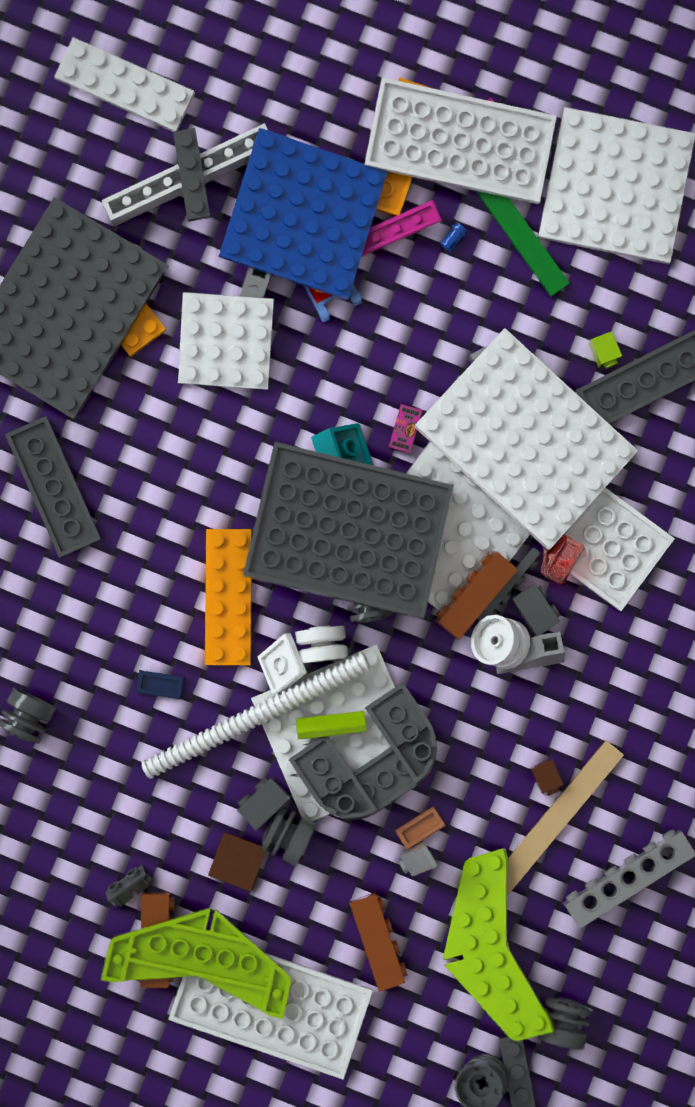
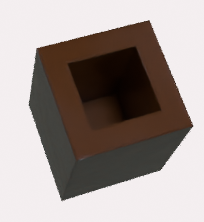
M553 759L530 767L540 793H547V796L559 792V787L564 785Z

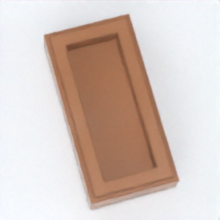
M434 806L396 829L395 832L408 850L446 825Z

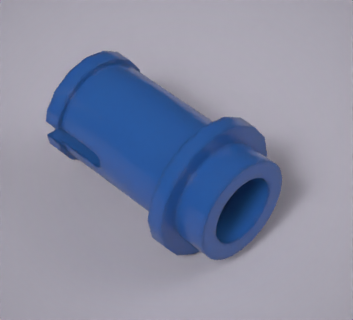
M459 223L452 225L450 232L440 242V245L448 252H452V249L460 239L466 237L465 233L467 230Z

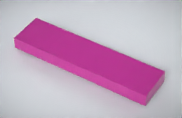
M434 200L371 227L361 257L442 222Z

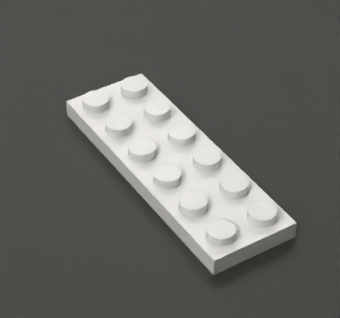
M74 37L54 76L57 81L172 132L178 131L195 94L189 88Z

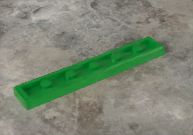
M475 191L549 296L552 297L570 284L511 200L507 197Z

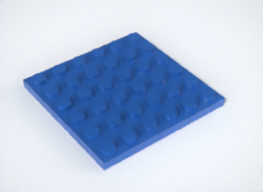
M259 128L218 257L348 300L387 172Z

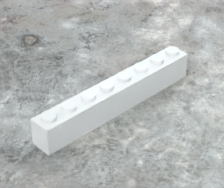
M265 123L200 153L204 182L208 183L248 164L259 128L268 130ZM177 164L103 199L102 203L114 227L182 195L183 189L179 165Z

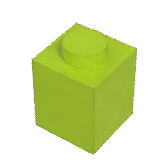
M612 331L593 338L588 343L598 368L605 366L606 369L617 365V361L622 357Z

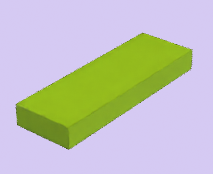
M364 711L296 719L298 739L366 732Z

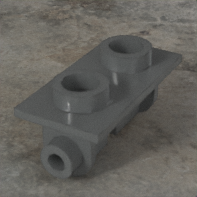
M140 865L138 868H132L119 882H113L105 891L107 900L115 908L118 906L122 907L134 898L130 892L131 889L138 895L151 885L150 882L153 879L148 873L146 874L143 865Z

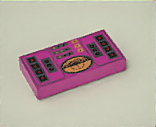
M403 404L400 405L388 448L410 454L417 431L414 425L420 420L422 410Z

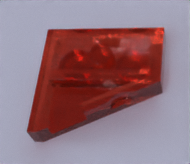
M564 534L550 550L543 546L544 559L541 574L563 586L584 551L585 546Z

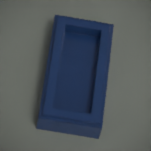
M139 670L136 693L181 700L185 677Z

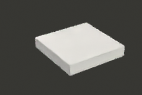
M291 633L283 634L258 656L273 696L276 694L281 695L282 691H286L307 673Z

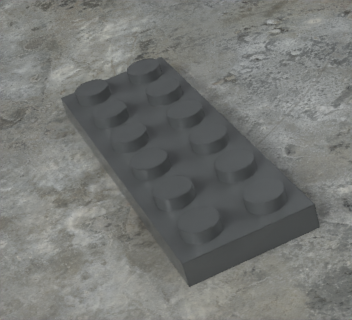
M695 330L577 389V395L606 422L611 424L695 381Z
M45 416L6 433L5 436L59 558L102 540L48 417Z

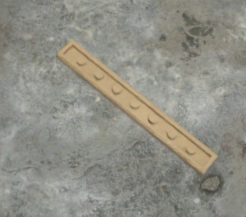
M607 740L604 741L508 857L507 896L624 756Z

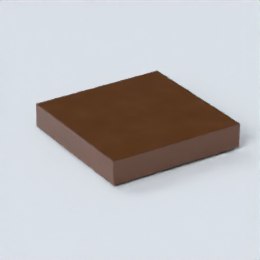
M224 832L208 876L251 892L265 851L261 850V845Z

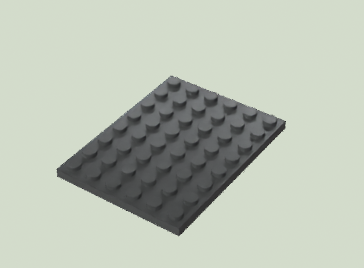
M53 197L0 284V375L76 420L169 266Z
M274 442L242 577L424 619L454 485Z

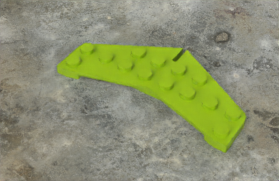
M503 848L469 858L464 863L443 960L463 955L464 959L444 964V966L509 1038L519 1041L554 1032L555 1029L547 1010L541 1005L509 949L507 941V872H509V860L506 849Z
M207 908L115 936L109 943L101 977L103 981L124 982L129 980L197 976L260 1009L271 1017L279 1019L284 1017L291 986L289 974L216 909L210 930L206 929L211 908Z

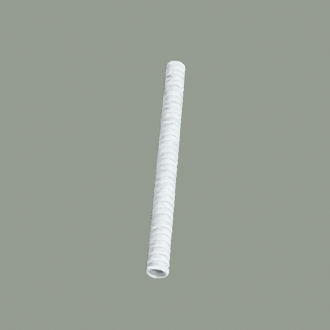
M360 652L359 656L356 657L354 655L351 660L346 659L345 663L340 662L339 666L334 665L333 669L328 668L327 672L324 673L322 671L319 676L316 674L313 679L308 678L307 682L302 681L301 685L296 684L294 685L295 688L292 689L290 687L287 692L284 690L281 695L276 694L275 698L270 697L269 701L264 700L263 704L258 703L255 708L252 706L249 711L247 709L244 710L243 714L237 713V717L231 716L230 720L225 719L224 723L219 722L218 726L213 725L212 729L207 728L204 733L201 731L198 736L193 735L192 739L187 738L186 742L181 741L180 745L175 744L174 748L169 747L167 751H161L160 755L157 753L154 758L151 756L148 758V761L143 760L142 768L148 778L152 779L154 775H160L161 771L164 773L167 771V768L169 770L172 769L173 765L179 766V762L185 763L186 759L191 760L192 756L197 757L198 753L203 754L204 750L209 751L212 746L215 748L218 743L223 744L224 740L229 741L230 737L235 738L236 734L241 735L243 734L242 731L247 732L250 727L253 729L256 724L261 725L262 721L267 722L268 718L273 719L274 715L279 716L282 711L285 713L288 708L290 710L293 709L294 705L300 706V702L306 703V699L312 700L313 696L318 697L319 693L324 694L325 690L328 689L330 691L333 686L338 687L339 683L344 684L345 680L350 681L351 677L356 678L358 677L357 674L360 673L362 675L365 670L370 671L371 667L365 654Z

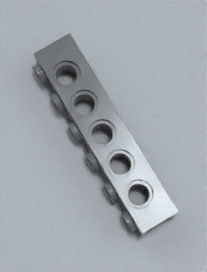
M674 829L668 831L662 836L663 840L657 844L654 841L643 847L644 852L638 856L636 854L630 855L623 860L625 864L619 868L616 866L611 867L604 872L606 876L600 880L594 878L585 884L586 888L578 893L576 890L565 897L567 900L563 904L576 925L581 929L693 858L695 851L683 832L680 830L675 832ZM669 846L672 849V855L668 859H664L661 854L662 849ZM645 859H651L653 862V867L649 871H644L642 868V863ZM627 871H632L634 875L630 883H624L623 874ZM608 883L614 885V892L611 895H605L603 892L604 886ZM590 895L594 896L595 904L590 908L585 907L584 899Z

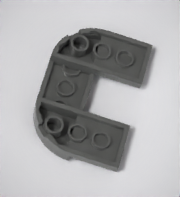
M403 682L365 707L391 746L374 759L352 772L329 736L319 738L288 759L316 802L330 814L349 820L370 817L418 786L431 772L437 756L435 732L428 718Z

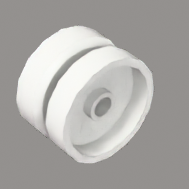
M490 615L481 619L474 627L471 636V648L474 656L482 663L503 669L514 668L527 657L530 648V636L526 627L521 622L499 615Z
M344 626L311 627L309 630L295 632L298 645H311V648L299 651L303 664L348 658L347 646L343 644L332 645V642L341 641L346 638Z

